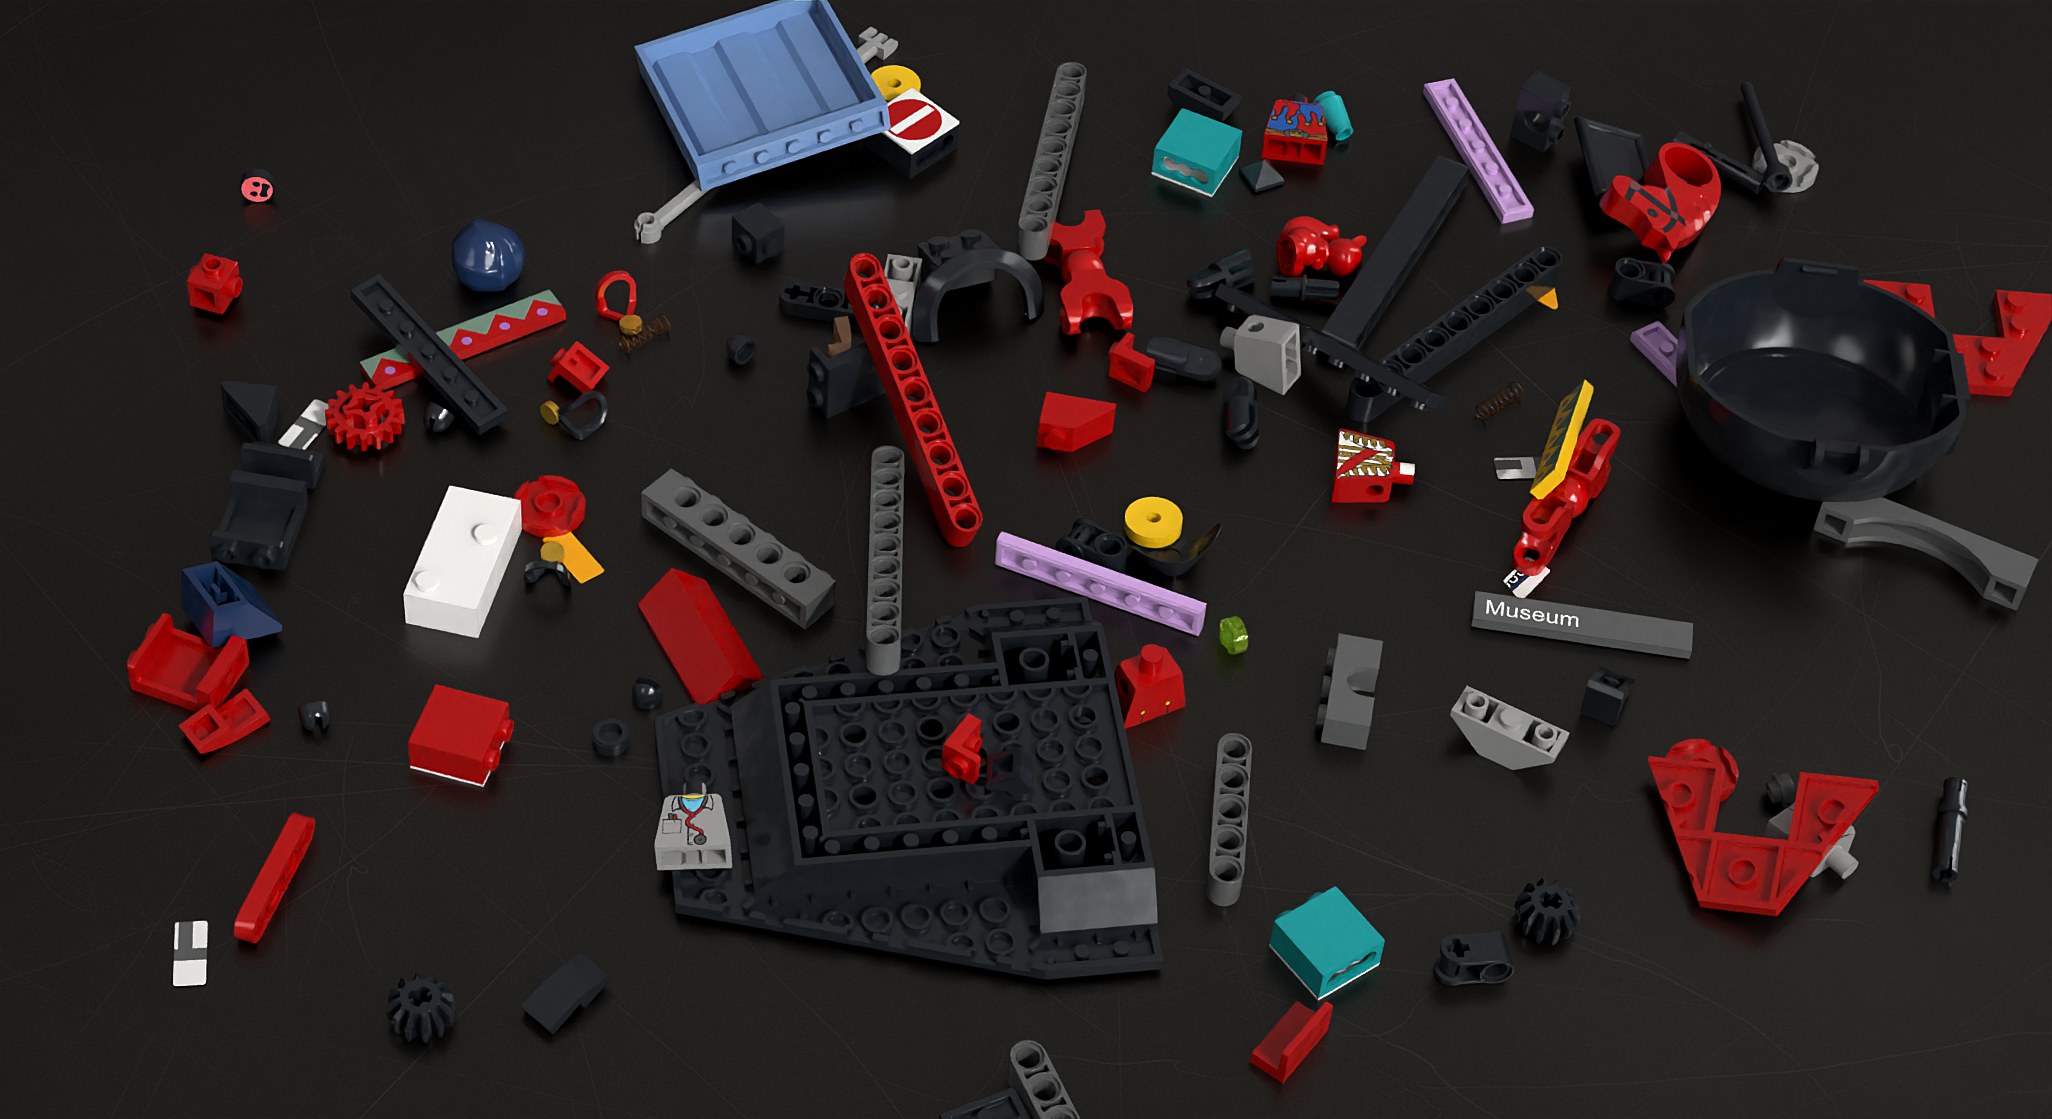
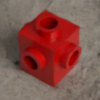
M205 253L198 265H194L191 268L187 280L190 306L223 315L232 299L237 298L242 290L243 280L239 277L238 262Z

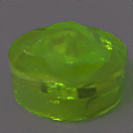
M1237 616L1222 619L1219 633L1220 642L1231 655L1245 652L1248 647V635L1242 620Z

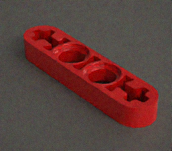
M295 812L289 817L237 915L234 926L235 938L256 944L262 937L312 841L315 830L314 818Z

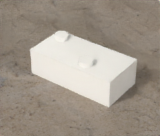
M449 486L403 594L406 623L474 638L479 637L522 530L521 500Z

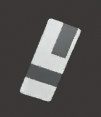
M1542 457L1494 458L1498 479L1535 478Z

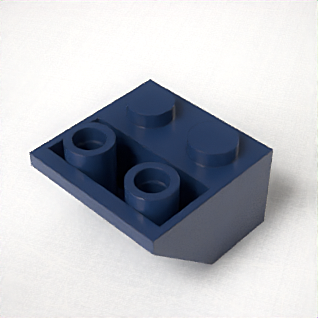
M218 561L182 569L180 606L212 648L225 646L232 635L248 640L282 631L283 625L251 583Z

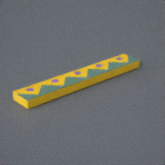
M1586 380L1581 382L1560 403L1530 493L1538 500L1543 499L1565 478L1594 391V387Z

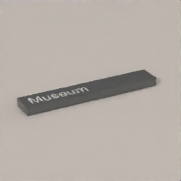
M1475 591L1471 627L1690 659L1692 653L1693 623Z

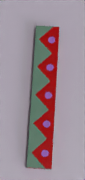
M549 289L436 332V334L463 360L566 320V311ZM398 348L360 361V371L373 389L378 384H381L383 390L422 376Z

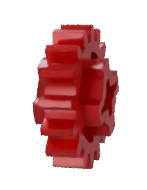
M368 382L363 383L362 389H357L351 384L349 385L348 393L338 390L336 392L337 400H328V409L325 410L328 434L335 436L337 444L347 441V449L351 450L356 444L361 446L362 451H366L368 445L371 444L376 449H381V441L384 440L392 443L394 442L393 434L402 433L401 424H405L401 398L395 399V392L393 390L383 393V386L381 384H378L374 389H369Z

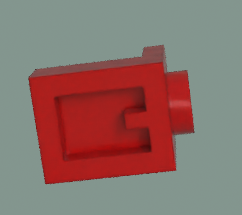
M1128 332L1120 342L1115 341L1109 350L1107 357L1111 361L1109 376L1145 393L1152 385L1155 360L1133 350L1135 335Z
M576 341L568 351L562 347L549 364L554 369L547 379L553 382L558 374H560L582 393H585L594 388L610 367Z
M968 713L944 743L941 768L947 770L955 778L974 784L979 778L981 757L977 753L983 742V738L980 737L982 720Z

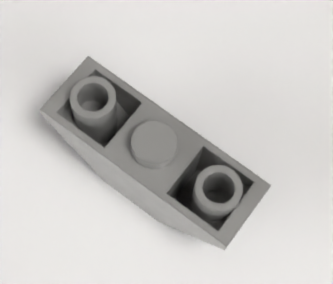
M888 254L884 274L910 336L913 324V306L918 294L922 259Z
M1466 686L1450 714L1479 755L1511 770L1553 763L1570 734L1563 729L1469 686Z

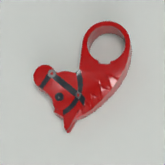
M1678 142L1667 143L1660 148L1644 173L1645 186L1639 185L1627 176L1618 175L1615 176L1599 201V205L1605 214L1632 229L1641 240V244L1655 249L1661 262L1664 264L1670 258L1671 252L1687 246L1701 233L1717 208L1721 196L1720 178L1712 161L1698 149Z

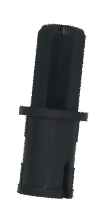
M1272 275L1271 296L1301 298L1303 302H1305V298L1337 300L1340 285L1338 281L1307 279V275H1303V277Z

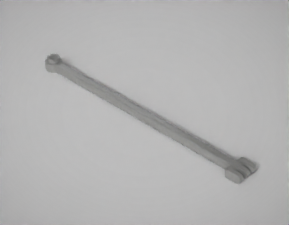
M869 27L859 35L858 46L860 47L856 51L864 64L875 55L884 60L896 50L898 42L892 38L888 40V36L883 33L877 35L878 31L873 27ZM695 180L654 214L649 212L640 214L634 222L635 238L637 240L640 239L641 232V243L651 244L657 242L661 237V230L710 189L701 191Z

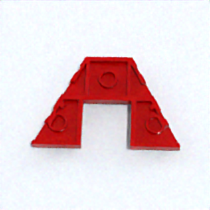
M1863 280V282L1875 285L1908 300L1935 318L1930 285ZM1996 290L1993 302L2000 338L1952 334L1956 352L1963 353L1970 394L2010 397L2018 379L2022 376L2028 361L2033 356L2042 336L2052 320V294Z
M1648 757L1652 774L1697 901L1702 908L1778 916L1879 790L1878 780L1800 772L1788 840L1714 832L1726 772L1724 764Z

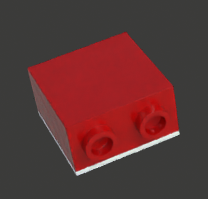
M436 684L408 741L410 768L484 787L490 771H495L498 766L503 743L510 740L513 732L514 721L509 719V703Z

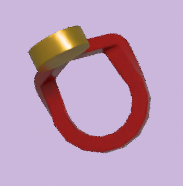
M621 270L612 271L606 274L596 286V310L604 317L619 321L622 333L626 334L629 332L633 335L632 329L639 333L638 326H643L641 318L634 315L637 301L635 281L628 272ZM616 280H624L629 286V305L626 315L607 308L604 292L607 286Z

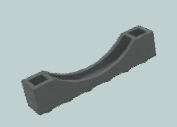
M1883 497L1857 502L1823 501L1813 529L1845 543L1884 541L1924 551L1944 561L1961 573L1983 598L2016 611L2038 562V559Z

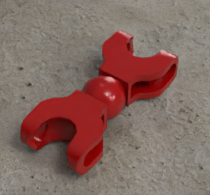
M1099 209L1084 211L1085 220L1076 226H1063L1055 222L1048 252L1042 259L1059 267L1062 280L1066 284L1060 293L1062 307L1059 310V321L1064 334H1080V323L1090 317H1102L1109 320L1115 330L1132 328L1133 304L1128 287L1122 282L1108 277L1103 263L1099 259L1104 251V240L1102 237L1106 231V224Z
M1598 418L1592 420L1576 442L1564 480L1543 499L1538 500L1534 497L1525 509L1520 524L1523 534L1515 546L1511 565L1520 573L1537 576L1544 570L1553 558L1564 534L1570 527L1572 518H1576L1583 513L1590 498H1596L1606 485L1611 470V465L1608 461L1617 447L1620 436V429L1614 423ZM1603 433L1609 438L1604 445H1599L1593 441L1592 437ZM1528 549H1533L1539 553L1540 558L1535 561H1526L1523 556Z

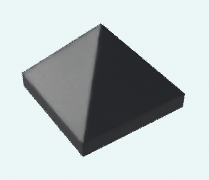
M1269 159L1239 168L1240 174L1255 193L1284 184V179Z

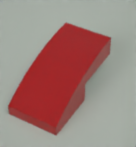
M246 688L218 709H215L209 703L178 726L197 751L203 754L222 748L247 736L271 719Z

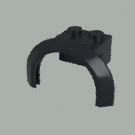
M967 229L962 231L960 235L951 237L936 236L930 238L928 242L917 244L918 258L922 259L920 274L922 286L915 298L912 313L915 341H939L937 312L946 291L996 280V268L1011 273L1017 279L1023 296L1024 315H1028V319L1036 318L1044 311L1042 284L1032 265L1020 255L999 248L982 230Z

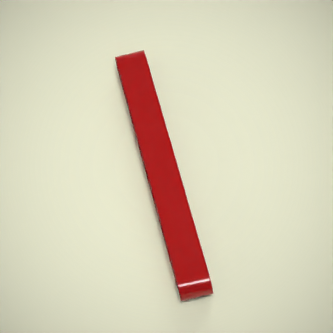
M859 253L851 259L843 279L845 292L942 534L952 546L965 547L976 536L982 524V513L882 266L873 255ZM857 273H862L867 278L860 277ZM869 303L876 304L879 309L873 308ZM881 334L889 335L892 339H886ZM894 365H899L903 367L905 370H898L894 367ZM906 396H912L918 402L910 401ZM918 427H924L928 429L930 433L922 432ZM931 458L940 460L943 465L934 463ZM944 490L952 491L956 497L947 495ZM956 521L964 522L969 529L960 527Z

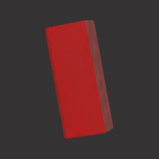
M671 568L638 603L640 613L693 703L697 702L701 706L720 699V694L733 689L738 693L750 689L751 683L765 679L706 580Z

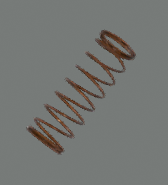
M660 314L657 318L662 327L660 330L662 333L663 329L666 330L664 332L670 330V323L663 314ZM660 316L665 318L669 329L662 325ZM644 332L645 338L641 335V337H642L643 339H645V342H644V343H641V340H640V342H639L640 344H645L646 341H651V339H650V340H646V334H645V332ZM623 335L618 338L621 349L626 353L634 350L635 347H639L635 346L634 341V348L630 349V345ZM620 337H621V341H622V343L624 344V346H625L627 349H629L628 352L622 347L621 342H620Z
M1511 382L1510 385H1507V388H1503L1507 389V392L1512 397V401L1509 402H1516L1517 399L1522 398L1524 395L1522 387L1517 382ZM1512 383L1520 387L1522 391L1521 397H1518V393L1516 396L1512 392ZM1502 389V391H1498L1497 394H1493V396H1494V395H1497V396H1498V399H1499V398L1501 399V397L1498 395V393H1499V392H1502L1503 396H1504V395L1506 396V394L1503 392V389ZM1484 400L1483 404H1479L1475 408L1477 416L1482 421H1488L1489 418L1496 415L1494 414L1496 410L1493 409V414H1491L1484 405V402L1487 400ZM1503 403L1502 410L1507 408L1509 405ZM1479 406H1482L1488 414L1487 420L1479 416L1477 407L1479 409Z

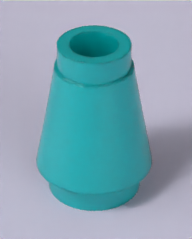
M1327 91L1314 99V104H1319L1323 107L1325 125L1328 131L1338 141L1348 138L1353 133V128L1342 97L1336 95L1333 91Z

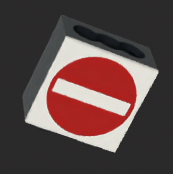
M911 88L887 103L891 129L864 138V145L911 179L957 149L959 121L917 90Z

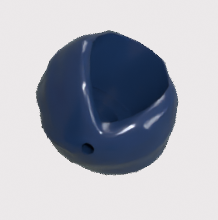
M483 218L475 219L459 231L451 245L454 271L463 285L472 291H502L508 285L514 283L522 271L525 260L523 243L514 231L502 224Z

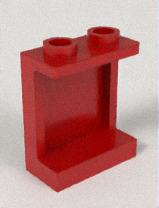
M163 613L156 624L153 623L149 626L145 640L138 650L132 651L127 659L126 671L129 675L131 689L198 712L209 703L215 709H218L249 665L247 641L244 638L232 635L225 646L212 648L206 639L174 628L172 615Z

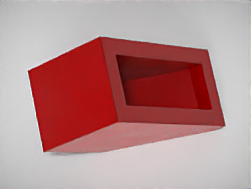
M1046 392L1039 421L1037 446L1073 452L1113 432L1116 404Z

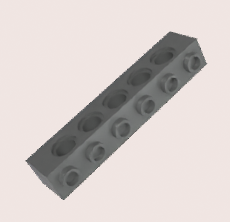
M671 468L642 491V517L806 630L835 605L836 581L829 573L819 570L806 561L800 553L792 551L778 542L772 534L762 531L752 524L746 516L736 513L727 507L717 496L708 494L689 477L682 476Z

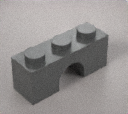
M1339 633L1336 648L1329 647L1325 669L1332 670L1331 676L1324 675L1321 697L1328 698L1327 705H1319L1316 726L1323 727L1321 742L1366 749L1375 698L1362 696L1353 691L1362 690L1374 693L1383 641Z

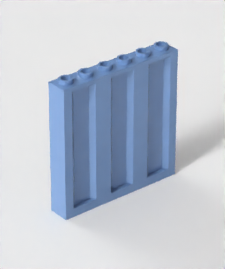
M778 0L634 46L639 71L701 191L891 129L888 104L827 0Z

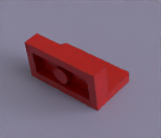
M1296 1001L1251 1054L1250 1062L1284 1083L1328 1031L1333 1005L1326 1001L1315 1013Z

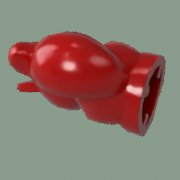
M1308 216L1292 218L1283 226L1281 237L1277 241L1276 256L1278 266L1284 276L1298 277L1305 266L1319 270L1323 268L1325 263L1333 274L1339 278H1345L1358 269L1362 263L1361 248L1367 242V236L1360 235L1352 239L1339 238L1340 230L1335 224L1326 225Z

